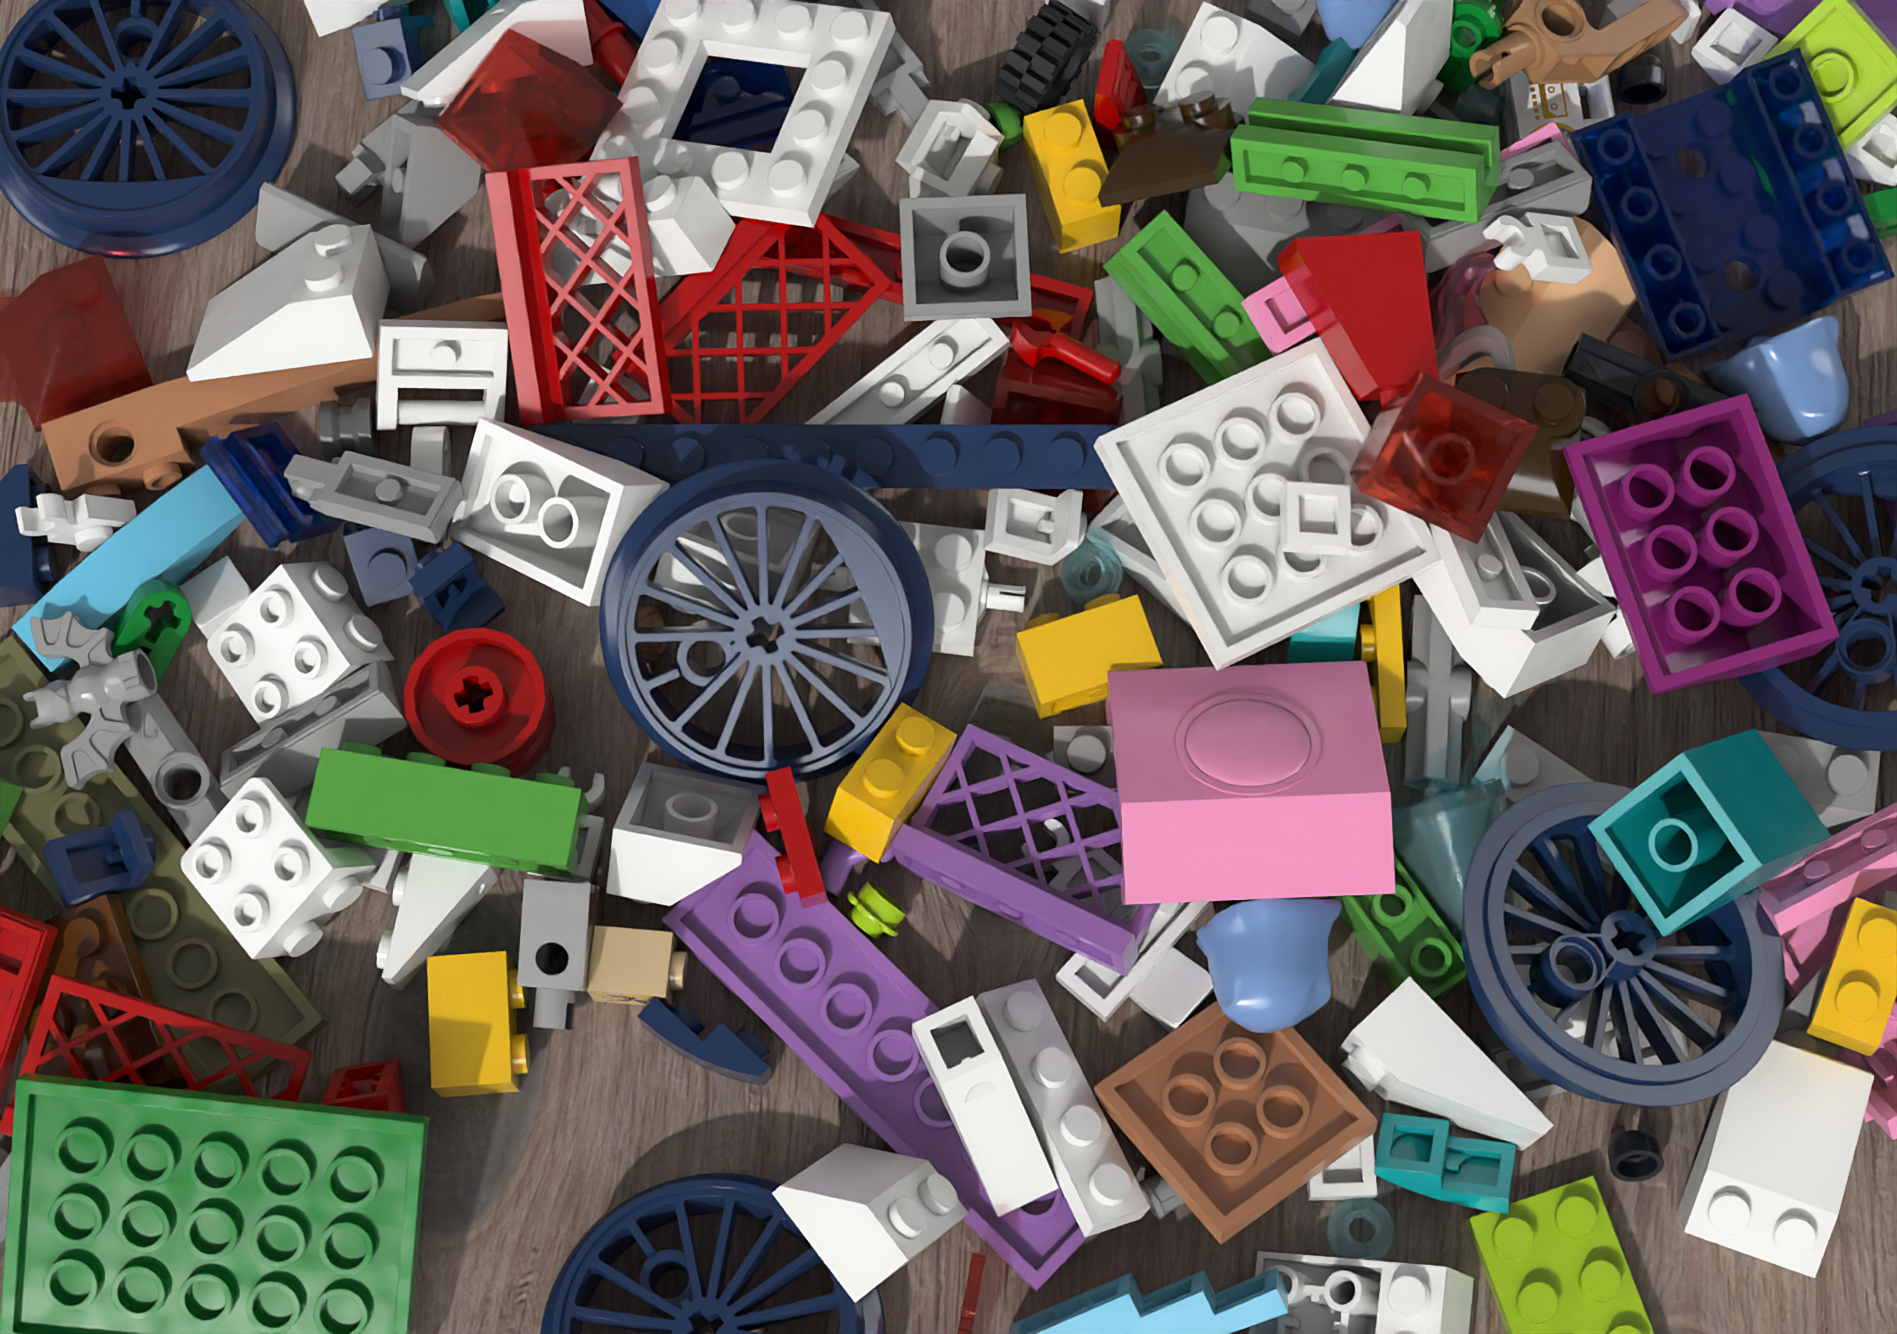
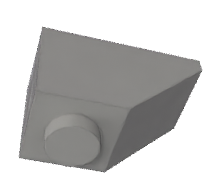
M393 113L378 234L410 249H414L478 192L480 174L485 171L488 162V146L485 141L486 131L461 118Z

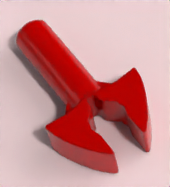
M1032 308V315L1025 316L1024 324L1016 319L1013 320L1010 342L1021 359L1032 368L1046 357H1056L1108 385L1114 384L1121 376L1122 364L1119 361L1070 337L1074 318L1072 315L1055 310Z

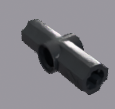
M1584 332L1580 333L1577 341L1572 346L1561 373V377L1567 378L1576 385L1586 389V395L1636 416L1645 422L1731 398L1728 395L1677 374L1667 367L1659 366ZM1656 379L1669 380L1674 390L1671 404L1660 412L1646 411L1642 403L1644 388L1648 383ZM1753 407L1755 415L1757 416L1758 409Z

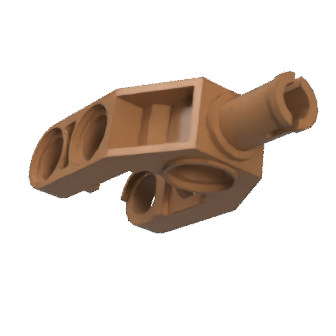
M1513 0L1503 20L1501 40L1484 50L1474 53L1470 58V71L1473 78H1476L1493 68V73L1484 77L1478 83L1485 89L1496 88L1504 80L1523 70L1533 84L1594 83L1660 43L1688 18L1689 12L1679 0H1649L1601 30H1596L1586 20V14L1575 0Z

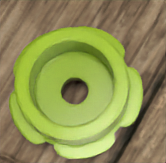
M868 880L857 894L852 891L848 893L849 901L855 905L848 913V916L859 928L874 939H878L883 932L894 937L898 935L897 926L907 915V912L886 891Z

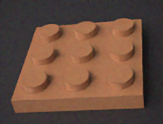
M1218 1000L1099 1082L1094 1088V1096L1097 1102L1220 1244L1226 1242L1375 1133L1378 1123L1375 1116L1293 1027L1281 1029L1274 1033L1249 1031L1231 1021L1222 1012Z

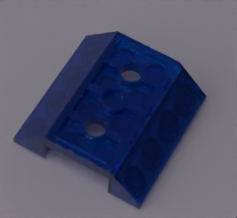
M1800 47L1743 68L1729 83L1632 118L1630 111L1573 131L1569 135L1581 165L1592 177L1591 190L1663 365L1695 359L1746 341L1752 336L1767 333L1819 313L1895 277ZM1694 149L1704 156L1707 163L1704 177H1689L1681 171L1678 165L1680 150ZM1728 262H1742L1751 269L1754 280L1749 291L1735 290L1727 283L1725 267Z

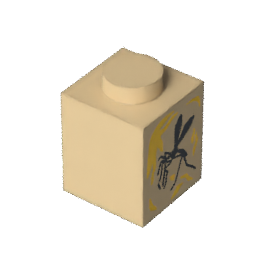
M594 925L587 992L593 1001L647 1006L656 997L667 1008H670L673 990L684 991L688 962L687 952L677 951L678 943L673 932Z

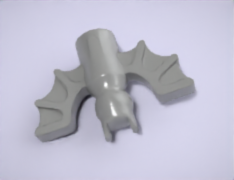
M66 611L62 617L50 620L34 616L30 619V625L36 651L48 659L66 658L76 660L80 665V669L72 680H56L49 683L46 687L27 692L23 695L25 701H35L38 717L31 721L30 728L34 730L57 722H69L75 719L81 712L91 714L90 722L85 730L76 739L66 744L60 753L68 786L81 790L85 786V782L94 775L102 772H114V756L118 746L128 737L138 733V730L127 720V704L154 696L157 692L156 675L149 658L141 649H136L113 658L111 642L115 637V633L103 627L100 630L87 629L81 623L80 617L71 611Z

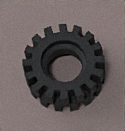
M1050 0L1048 5L1044 4L1039 9L1037 16L1033 15L1025 32L1021 31L1016 38L1018 42L1014 49L1009 50L1005 57L1007 63L1000 68L998 73L1000 78L995 84L996 93L1028 115L1057 107L1060 97L1068 93L1071 89V82L1074 78H1078L1082 71L1080 69L1082 64L1088 60L1091 54L1089 49L1096 42L1097 37L1095 35L1098 32V28L1095 24L1058 0Z

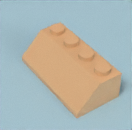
M1574 216L1572 217L1593 269L1590 274L1578 284L1532 280L1524 264L1521 263L1515 269L1507 271L1496 267L1493 260L1435 345V349L1444 350L1456 336L1470 328L1488 325L1503 332L1511 341L1516 371L1535 372L1540 370L1542 374L1561 376L1565 361L1581 332L1609 343L1646 287V279L1591 223ZM1504 245L1496 257L1506 249ZM1484 356L1478 358L1456 373L1472 371L1482 367L1493 368V357ZM1456 373L1419 396L1420 402L1418 404L1406 407L1409 426L1419 431L1448 433Z

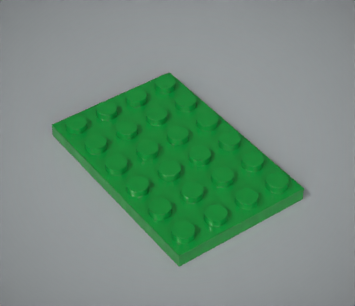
M24 1073L16 1079L0 1334H412L430 1116Z

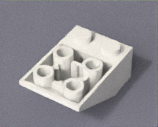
M1258 1251L1255 1276L1277 1267L1288 1291V1313L1250 1326L1249 1334H1469L1474 1278L1449 1267Z

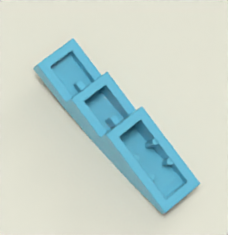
M214 458L161 496L108 538L61 579L11 628L51 673L63 675L76 660L66 658L48 659L41 656L36 651L30 625L31 617L36 616L41 619L50 620L62 617L66 611H71L80 617L81 623L87 629L100 630L104 627L112 631L131 595L140 585L150 580L163 579L179 586L259 505V502L220 460Z
M1277 1267L1217 1293L1214 1292L1205 1271L1202 1270L1144 1296L1132 1272L1010 1324L1008 1334H1230L1287 1314L1288 1291Z

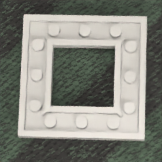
M661 0L589 161L638 156L642 185L660 175H666L670 179L698 176L702 177L728 215L814 228L896 28L891 14L888 12L791 0ZM708 56L807 68L771 153L672 140ZM619 172L604 173L602 177L619 175ZM582 175L581 179H585L587 175Z

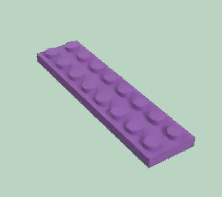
M754 829L741 865L683 898L661 919L663 925L670 932H673L674 936L894 1153L928 1160L938 1174L945 1177L952 1184L957 1193L958 1200L968 1211L969 1214L962 1220L1037 1292L1090 1237H1084L1058 1182L1059 1189L999 1218L997 1217L912 1037V1023L940 1011V1009L829 901L803 909L798 892L785 895L775 857L781 854Z

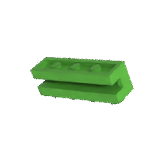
M1256 97L1248 109L1249 125L1239 124L1230 137L1235 191L1478 223L1500 182L1499 126Z
M1165 209L1102 266L1209 386L1273 358V355L1241 304L1245 298Z
M344 742L342 750L321 748L305 825L317 838L574 880L579 856L575 848L579 828L584 829L589 806L582 789L574 788V780L550 773L536 774L535 781L511 778L510 770L488 763H472L470 771L445 767L446 760L443 758L419 752L407 753L406 761L381 757V749L357 742Z
M1394 855L1396 893L1326 897H1334L1340 901L1342 907L1339 916L1393 992L1410 976L1436 1003L1468 980L1462 948Z

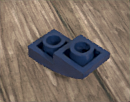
M656 997L637 1015L642 1026L658 1040L679 1055L705 1069L741 1082L762 1086L773 1077L770 1067L764 1062L771 1054L770 1051L743 1026L734 1034L721 1022L702 1041L698 1035L705 1027L692 1013L678 1001L668 1009Z

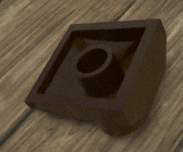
M1202 91L1191 94L1178 102L1179 106L1158 110L1156 104L1148 103L1123 112L1121 114L1123 123L1118 124L1112 130L1119 154L1113 162L1099 192L1098 198L1101 207L1219 184L1232 166L1230 137L1239 124L1246 125L1244 116L1232 110L1228 98H1216L1214 91Z
M1482 367L1472 371L1456 373L1439 503L1570 519L1575 484L1562 449L1567 445L1580 442L1582 423L1586 411V389L1561 376Z

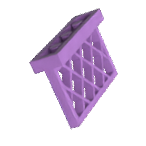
M969 723L910 826L903 823L891 843V848L900 868L1125 977L1128 976L1138 958L1137 947L1161 903L1141 904L1130 924L1105 913L1099 894L1121 887L1123 872L1095 881L1086 852L1121 842L1118 792ZM976 746L1000 757L1004 775L968 786L963 768ZM1009 762L1023 769L1011 772ZM1040 777L1056 783L1061 798L1060 802L1024 813L1016 785ZM959 779L961 788L951 791L956 780ZM1010 788L1018 815L981 826L973 799ZM1065 788L1079 794V796L1068 799ZM966 801L974 829L947 837L929 828L940 809ZM1096 804H1101L1113 810L1118 825L1117 829L1081 839L1073 811ZM1066 814L1075 842L1037 854L1029 825ZM1020 828L1023 829L1031 856L1006 864L990 857L985 839ZM978 842L981 853L966 845ZM1079 855L1088 881L1087 884L1065 891H1059L1047 885L1042 866ZM1035 869L1038 880L1023 872ZM1092 896L1096 908L1080 900Z

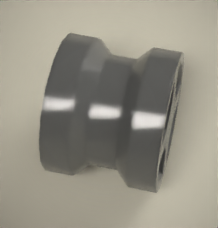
M373 397L358 398L353 405L341 406L335 400L320 402L319 432L322 452L326 462L331 463L334 457H342L345 450L379 458L380 433L375 427V401Z

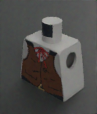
M524 879L517 982L518 986L536 987L533 1027L573 1029L576 991H587L594 925L602 926L606 888L583 883ZM562 945L568 953V965L564 971L556 973L550 966L549 958L551 952L557 946Z

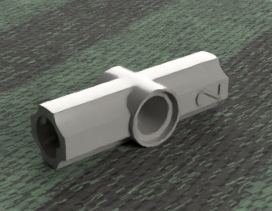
M1109 275L1094 281L1099 344L1095 345V350L1119 361L1122 364V373L1119 379L1112 385L1096 379L1099 400L1104 399L1105 425H1126L1160 409L1159 395H1162L1163 390L1161 351L1158 339L1153 340L1151 320Z
M1414 595L1411 602L1408 633L1409 656L1408 661L1404 662L1407 728L1404 732L1401 785L1410 786L1415 790L1431 792L1457 789L1461 776L1462 723H1465L1467 720L1471 699V667L1465 666V660L1459 655L1423 595Z
M157 693L154 696L135 701L126 707L127 720L138 730V733L128 737L123 743L152 785L155 796L166 806L192 845L230 800L220 790V779L208 767L163 698ZM190 775L201 776L200 789L192 798L175 800V789L183 778Z

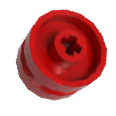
M481 627L455 630L430 643L412 664L403 689L405 717L415 737L426 754L438 756L446 760L445 767L470 771L472 763H488L510 770V777L517 778L530 771L549 748L556 726L554 697L531 651L509 634ZM478 705H484V710L473 713Z

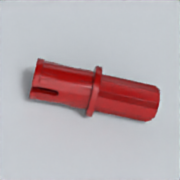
M583 0L593 61L598 60L609 75L618 83L620 89H622L638 51L626 38L627 29L622 23H614L596 0Z

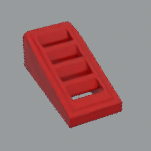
M1110 39L1109 43L1106 42L1097 83L1092 127L1100 148L1118 151L1112 130L1118 124L1123 123L1121 114L1133 107L1148 104V99L1123 41Z

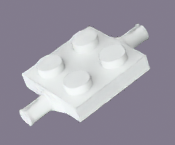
M898 521L913 542L929 580L934 606V642L932 652L973 657L976 630L985 614V609L990 608L1023 613L1026 586L988 583L989 576L985 566L986 550L983 549L985 530ZM813 562V563H812V568H811L812 573H811L810 577H811L823 564H816L815 562ZM838 566L817 589L843 592L856 586V583L848 567ZM863 598L849 604L850 614L848 623H873ZM878 637L847 638V643L881 646Z

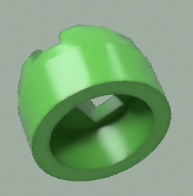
M994 101L980 105L990 114L988 122L1004 136L998 151L1008 149L1021 140L1023 126H1020L1018 115L1022 114L1018 107L1005 101Z

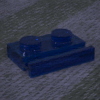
M724 58L704 64L675 130L678 140L742 149L777 139L794 100L784 66Z
M277 421L233 431L227 438L221 440L217 435L209 437L199 452L269 549L277 548L281 541L288 540L290 543H295L335 532L344 521V519L328 516L310 507L311 504L308 501L292 495V488L287 477L284 476V472L294 455L302 454Z

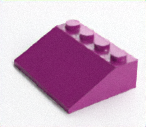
M1747 393L1567 445L1562 449L1652 695L1753 674L1815 655L1840 637Z

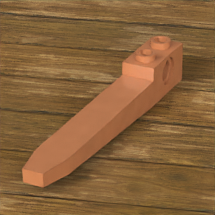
M502 292L463 299L395 319L506 322ZM378 339L374 355L371 358L190 382L188 376H184L41 424L61 491L69 501H73L83 494L122 499V496L144 488L161 490L174 486L182 480V475L197 471L190 448L320 404L321 401H328L377 384ZM122 444H134L133 451L128 458L121 462H109L110 455L115 448Z

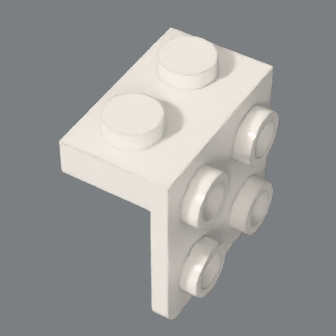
M328 561L281 564L209 637L207 643L209 653L261 729L372 662L382 659L387 667H389L395 661L382 641L383 636L378 626L363 614L348 592V584L345 578L335 568L331 567Z
M264 777L249 779L181 859V869L252 959L289 955L291 957H298L308 952L321 939L323 935L321 928L333 914L345 909L360 896L363 890L361 883L377 866L362 846L324 848L271 781Z

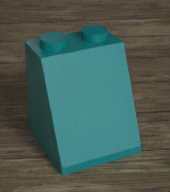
M1756 728L1683 751L1587 825L1663 937L1678 931L1780 875L1832 837Z

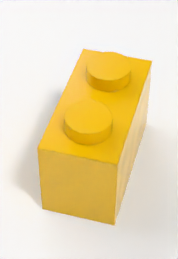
M1083 99L1024 116L1022 147L1059 253L1063 254L1117 238L1121 206L1117 204L1101 207L1098 195L1108 174V169Z
M1118 593L1107 594L1088 602L1084 606V612L1062 619L1059 613L1045 614L1028 621L1024 625L1025 631L1016 633L1015 651L1040 720L1108 698L1107 671L1163 668L1162 659L1138 594L1121 599Z
M902 702L838 786L823 831L878 864L891 847V843L902 824H908L925 800L949 758L957 734Z
M1856 897L1848 910L1806 1034L1871 1057L1880 1045L1897 996V911Z
M506 951L427 957L431 1088L440 1097L520 1092L519 1074L529 1073L530 1050L527 1034H517L516 1009L527 1007V987L518 986V969H515L514 961Z

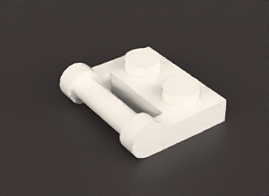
M379 319L377 391L375 397L376 430L396 431V425L477 426L479 417H488L504 423L508 328L506 322ZM398 388L484 389L482 401L398 399Z

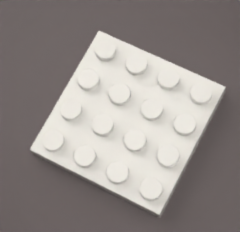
M1320 337L1314 338L1099 436L1094 444L1098 456L1216 671L1432 568L1443 560L1430 530ZM1286 481L1350 485L1351 549L1345 556L1280 551V489Z

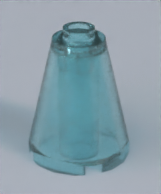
M1502 778L1469 784L1434 794L1435 796L1417 802L1414 800L1391 808L1393 851L1461 948L1463 894L1468 868L1473 854L1486 831L1507 810L1506 790ZM1507 885L1504 902L1514 906L1513 889ZM1505 927L1507 942L1515 939L1516 931Z

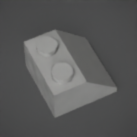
M1026 194L899 199L904 321L1025 317L1032 315Z
M1757 730L1831 836L1874 814L1881 751L1848 749L1830 745L1819 740Z

